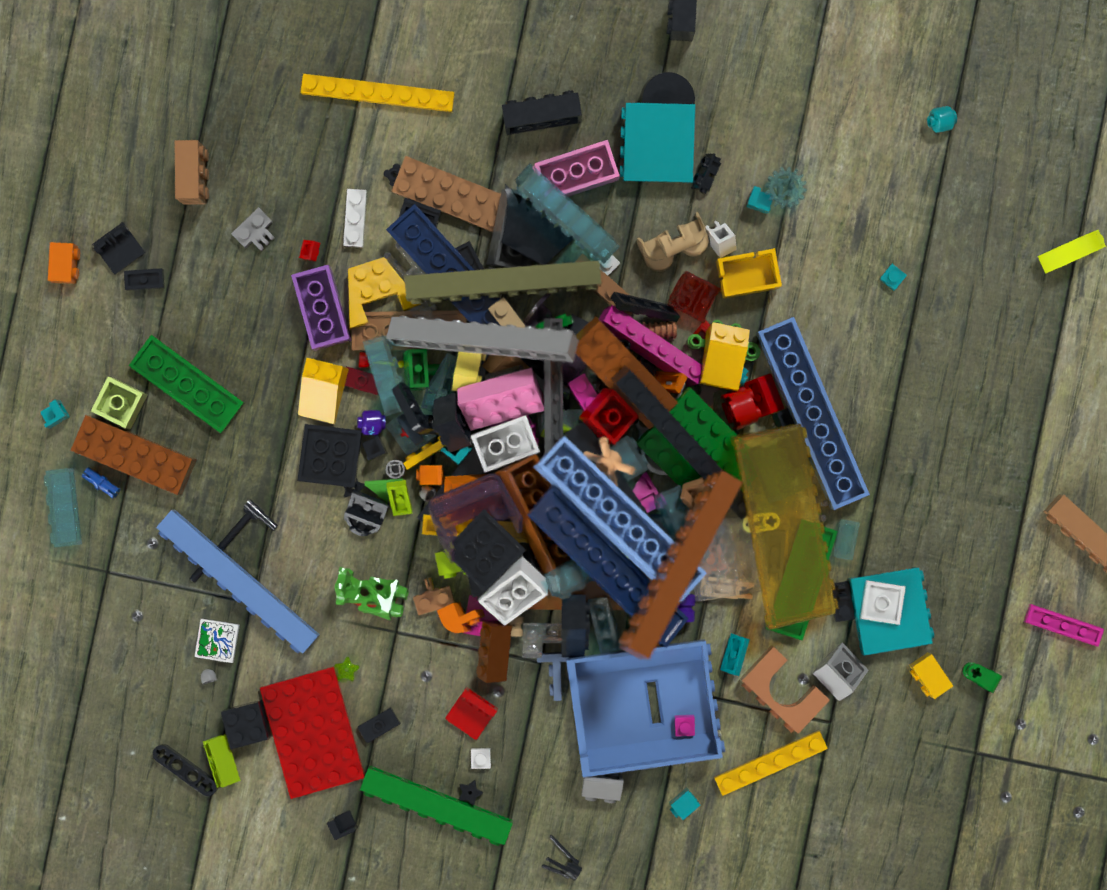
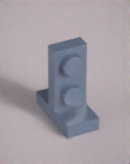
M561 652L537 653V663L553 662V665H549V677L553 676V684H550V696H554V701H561L560 662H567L566 659L575 657H561Z

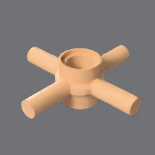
M603 437L600 439L601 456L585 451L584 455L590 461L596 462V467L618 486L615 471L619 470L632 475L635 468L621 463L620 455L616 451L610 450L607 438Z

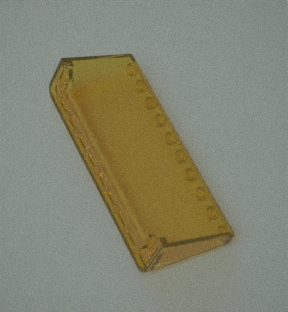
M800 423L731 436L732 446H734L735 451L737 450L734 453L737 458L740 480L743 482L742 491L764 605L763 610L766 613L764 621L769 630L832 615L838 609L837 599L833 598L832 593L835 590L834 581L829 576V572L832 571L830 560H826L825 554L828 552V546L822 538V534L825 533L823 522L819 521L818 516L821 514V508L815 499L818 491L816 484L812 483L814 469L812 465H809L808 460L811 457L809 446L805 444L807 431Z

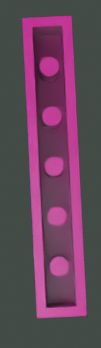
M614 305L603 310L599 320L619 341L621 339L628 340L631 344V350L664 372L684 373L688 377L685 386L692 387L699 383L702 372V365L626 313L618 310Z

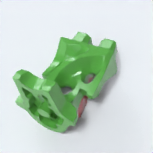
M339 568L338 579L334 587L337 605L353 603L359 606V611L387 620H391L392 616L402 617L404 606L396 604L397 598L406 600L409 590L406 587L400 586L398 580H386L371 576L369 580L361 581L353 577L354 572L351 569ZM382 585L384 588L382 590H377L376 586ZM361 589H367L369 592L368 596H362L360 593Z

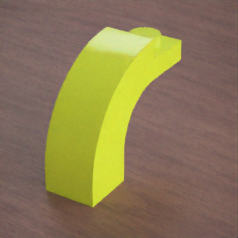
M1098 229L1039 255L1038 258L1045 274L1106 247L1104 237Z

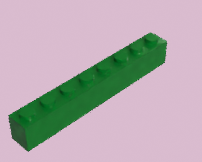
M371 765L360 788L361 791H364L363 794L368 797L374 798V796L382 798L381 801L386 804L392 805V803L400 805L399 808L402 810L416 811L420 817L428 818L429 816L436 819L435 822L441 825H446V823L453 825L455 830L460 832L466 830L471 832V835L475 838H487L491 844L500 846V844L505 845L513 824V820L476 805H471L468 802L460 801L455 797Z

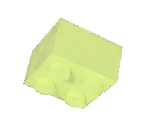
M107 377L91 412L124 428L131 429L148 394L115 378Z

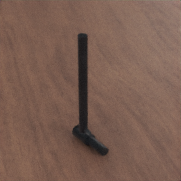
M250 499L243 506L244 516L217 547L223 551L251 518L260 519L272 531L278 525ZM201 566L190 577V580L194 583L203 575V568Z

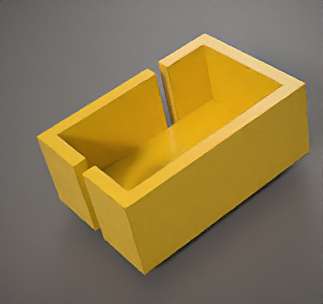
M775 248L758 251L756 254L752 252L719 258L716 261L718 276L723 278L720 281L723 299L775 290L782 287Z

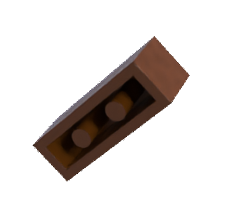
M499 620L482 621V628L480 630L481 642L478 649L479 663L476 672L477 677L485 683L507 681L512 625L507 624L504 626Z

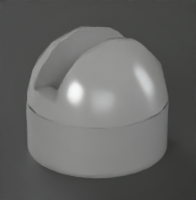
M424 485L421 487L422 490H419V496L426 502H429L436 494V490L429 485Z
M205 669L202 671V684L217 680L213 670Z

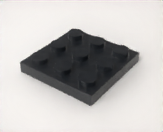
M305 424L297 481L355 488L362 430Z
M485 509L443 550L484 592L526 551Z

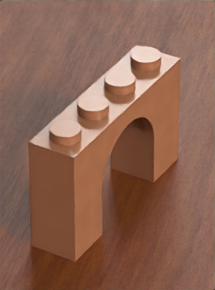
M771 645L740 678L743 681L742 686L749 693L751 691L756 693L758 696L755 699L763 706L767 704L771 708L769 712L776 719L781 717L785 721L783 725L791 733L795 730L799 734L830 699L816 686L812 685L795 703L785 705L774 701L769 690L770 681L774 674L787 662V659Z

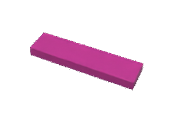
M1029 604L1024 619L1025 623L1099 647L1104 629L1032 604Z

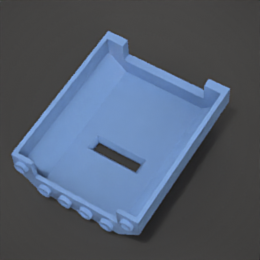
M703 639L669 644L667 648L656 646L650 659H638L626 651L566 659L583 777L723 758L722 752H725L724 741H720L717 730H721L719 718L716 719L715 711H718L717 700H713L712 692H715L714 680H710L709 673H712L711 661H708V655H711L710 643L706 644V640ZM655 682L660 723L652 724L647 683ZM675 715H694L695 736H675Z

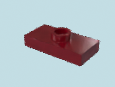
M346 366L349 370L345 386L379 395L384 377Z

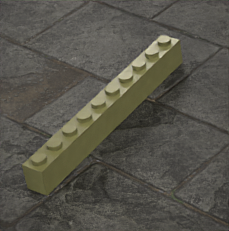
M599 261L405 276L406 299L411 304H422L423 300L439 303L442 302V299L450 298V301H461L462 297L478 300L481 299V296L489 295V298H500V294L516 297L520 296V293L525 292L528 295H538L539 291H547V294L559 293V290L566 289V292H577L578 288H586V291L597 290V287H601Z

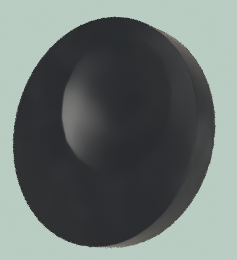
M665 72L651 77L646 82L641 91L640 103L695 104V94L691 84L683 76L673 72Z

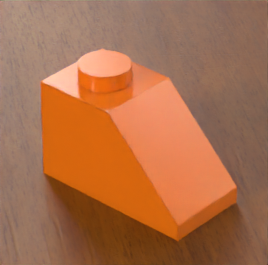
M420 465V469L416 470V481H420V485H443L444 466Z

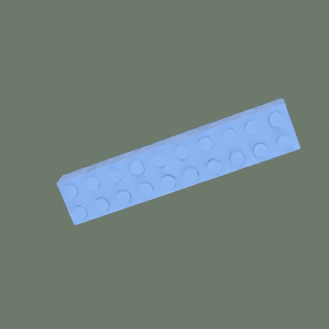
M565 436L560 438L534 468L577 507L651 580L653 578L656 579L660 563L662 561L665 562L668 556L666 552L669 546L675 542ZM698 566L680 602L707 574L700 566Z

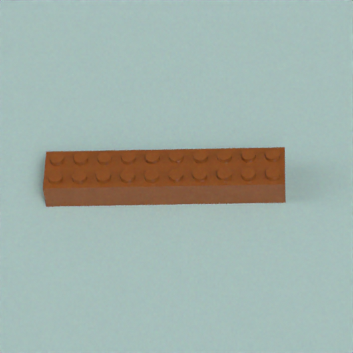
M723 470L708 475L705 478L703 491L696 495L694 499L695 506L687 512L685 516L687 521L683 527L681 526L675 535L677 539L674 544L669 546L665 562L662 561L660 563L656 579L653 578L649 583V592L646 597L643 596L638 605L640 609L637 614L631 617L629 621L631 626L627 632L625 631L622 634L619 648L638 659H650L743 482Z

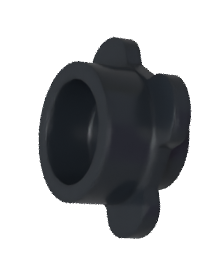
M394 164L391 169L384 171V176L388 178L389 184L392 187L397 178L393 174L398 175L401 168L399 164Z

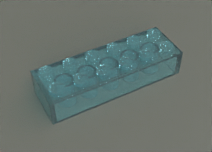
M531 163L515 179L517 192L525 199L529 197L533 203L532 205L539 212L543 210L550 222L554 225L558 223L561 231L566 236L570 237L572 235L575 243L582 250L586 248L593 260H600L605 264L620 247L611 234Z

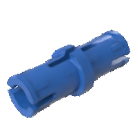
M90 467L82 474V478L92 483L95 489L102 490L112 499L120 492V488L110 483L107 477L99 475Z

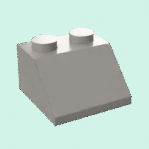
M842 642L820 662L813 674L840 701L855 691L869 670Z
M611 773L583 777L582 797H585V800L597 801V798L604 799V802L607 803L620 801L624 782L623 776Z

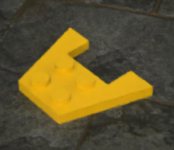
M385 257L348 269L349 330L368 323L362 305L395 294L399 298L403 311L422 305L411 304V302L407 301L405 282Z

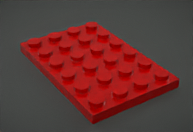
M335 666L260 687L290 799L365 778Z

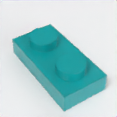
M730 634L721 671L735 676L740 675L750 639Z

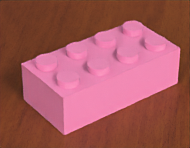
M608 140L534 163L546 204L618 181L620 177Z
M532 368L457 388L458 405L470 430L545 411L543 393Z

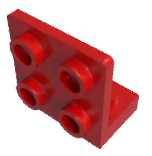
M466 687L445 719L477 740L491 718L498 711V708Z

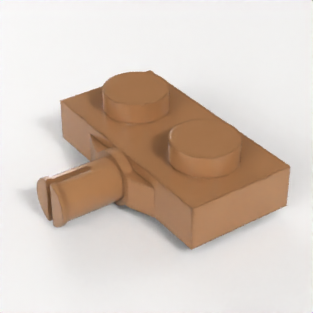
M428 577V580L427 578L423 579L427 590L422 594L413 596L418 616L455 603L450 585L434 588L431 577Z

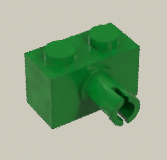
M408 349L403 353L405 384L411 391L427 389L429 387L428 376L445 375V370H437L445 368L444 363L428 364L427 349Z

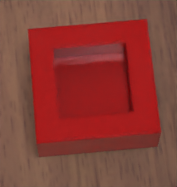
M303 240L299 258L316 261L319 255L320 242Z

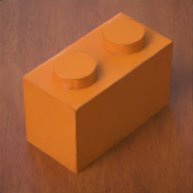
M50 242L48 281L52 283L76 284V279L79 278L77 260L80 259V249H78L77 245L73 243Z

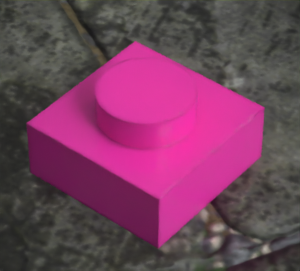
M675 715V736H695L694 715Z

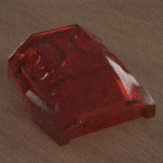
M685 271L678 279L669 297L668 306L687 314L697 321L705 323V318L716 296L722 289Z

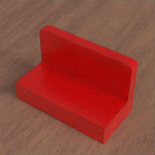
M771 373L744 383L746 389H752L755 397L753 401L755 406L759 407L762 417L784 409Z

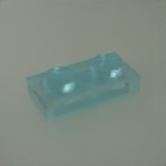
M839 520L833 557L853 560L859 522Z

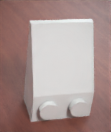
M526 415L471 435L484 472L540 452Z
M521 557L483 593L478 602L505 626L548 595L549 581L524 557Z

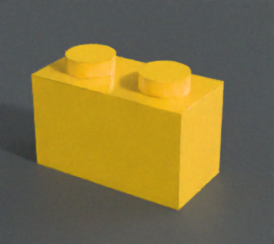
M927 652L909 665L912 669L909 671L916 681L919 680L923 686L920 688L926 697L930 696L935 699L953 687L931 653Z

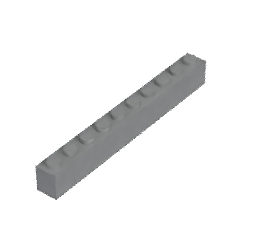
M403 315L391 318L386 336L393 346L566 362L574 361L578 339L574 333L567 329L555 331L550 328L535 329L531 326L520 328L514 325L499 326L494 323L485 325L474 321L463 323L459 320H452L450 322L439 318L427 320L423 317H417L415 319Z

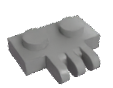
M259 207L231 233L244 248H247L253 242L261 251L264 249L259 243L261 240L266 246L269 244L264 238L266 235L271 240L275 238L266 229L273 221Z

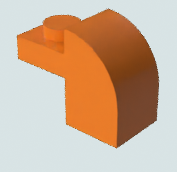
M461 602L452 603L437 610L443 626L453 633L472 631L470 626L478 624L480 618L485 617L483 609H476L465 614Z

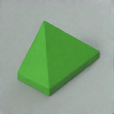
M405 479L364 482L366 487L385 502H388L387 482Z

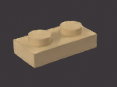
M504 297L488 308L500 326L514 325L520 328L525 327Z

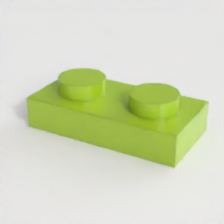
M406 480L387 482V491L393 516L412 514V504Z

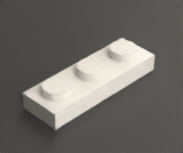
M347 189L344 247L363 248L367 190Z

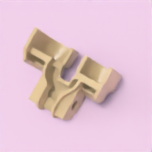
M698 212L694 215L695 221L685 225H677L680 236L671 239L668 231L665 230L656 238L643 242L641 238L636 239L644 261L651 270L656 272L667 270L673 262L674 255L682 251L692 257L700 256L705 252L709 239L705 225Z

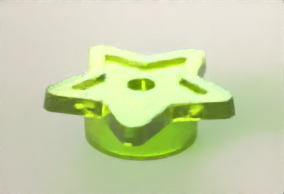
M346 657L343 663L334 665L339 672L338 680L348 678L354 681V672L359 669V666L352 664L349 657Z

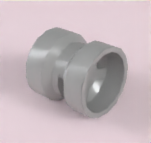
M392 460L386 465V473L392 479H399L405 475L406 467L402 461Z

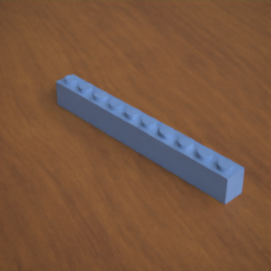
M171 510L156 527L159 530L158 534L165 540L170 539L174 543L173 547L181 553L184 551L189 556L188 560L194 565L199 564L203 568L202 572L210 578L213 576L218 581L217 585L223 590L228 589L233 593L231 595L233 599L239 603L242 601L247 606L248 612L254 616L257 614L262 618V624L267 628L272 627L276 630L275 634L284 641L286 639L291 643L290 647L296 653L301 652L303 654L320 635L176 510Z

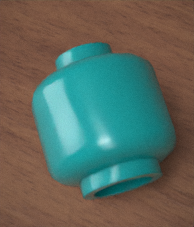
M949 106L933 108L927 117L928 127L936 133L952 130L957 123V114Z

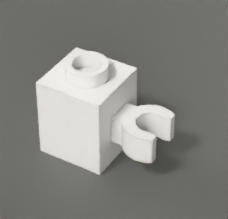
M714 221V229H710L708 225L705 226L707 235L710 238V246L720 258L737 250L735 234L726 223L720 225L719 222Z

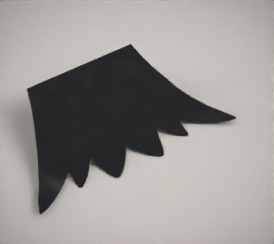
M505 184L507 215L501 243L538 265H546L582 231L572 230L563 232L566 224H561L554 228V213H550L541 219L538 203H535L527 211L524 198H522L519 205L514 193Z

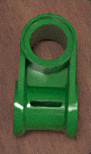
M973 662L966 663L962 669L963 675L967 679L993 694L1003 677ZM972 669L976 671L975 675L971 672Z

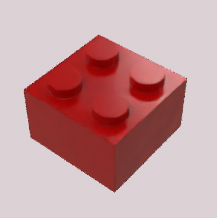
M605 388L602 389L579 416L599 439L606 437L608 444L615 445L639 417L614 389Z

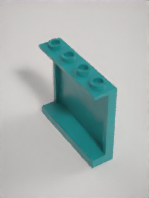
M626 103L625 107H622L621 119H625V127H621V138H624V146L620 147V158H624V166L620 165V177H623V181L693 183L695 104Z
M919 567L848 578L862 655L933 644L934 631L929 625L931 613L929 608H926L925 602L928 600L926 589H923L924 574ZM866 580L905 586L900 625L860 619Z

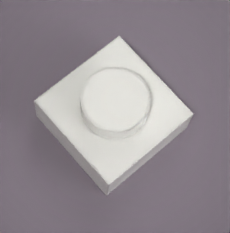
M608 250L596 260L600 262V269L608 276L620 265V262Z
M471 748V769H490L491 749Z

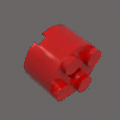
M740 387L738 391L733 390L721 395V399L725 401L722 403L724 414L729 424L733 423L735 425L733 427L735 431L758 422V418L762 417L759 407L755 406L753 401L755 397L751 388Z

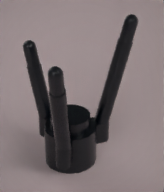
M550 835L549 838L571 862L567 861L565 865H562L547 857L546 860L561 868L562 871L542 864V868L575 881L582 871V867L578 865L579 860L575 859L553 835Z

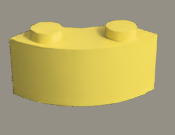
M458 352L453 377V391H457V388L482 382V376H479L481 363L486 360L487 354Z

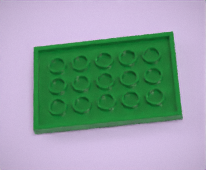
M688 387L676 399L678 403L669 412L724 472L743 482L740 490L743 492L767 465L692 388ZM654 426L648 429L635 442L681 489L683 484L701 478Z

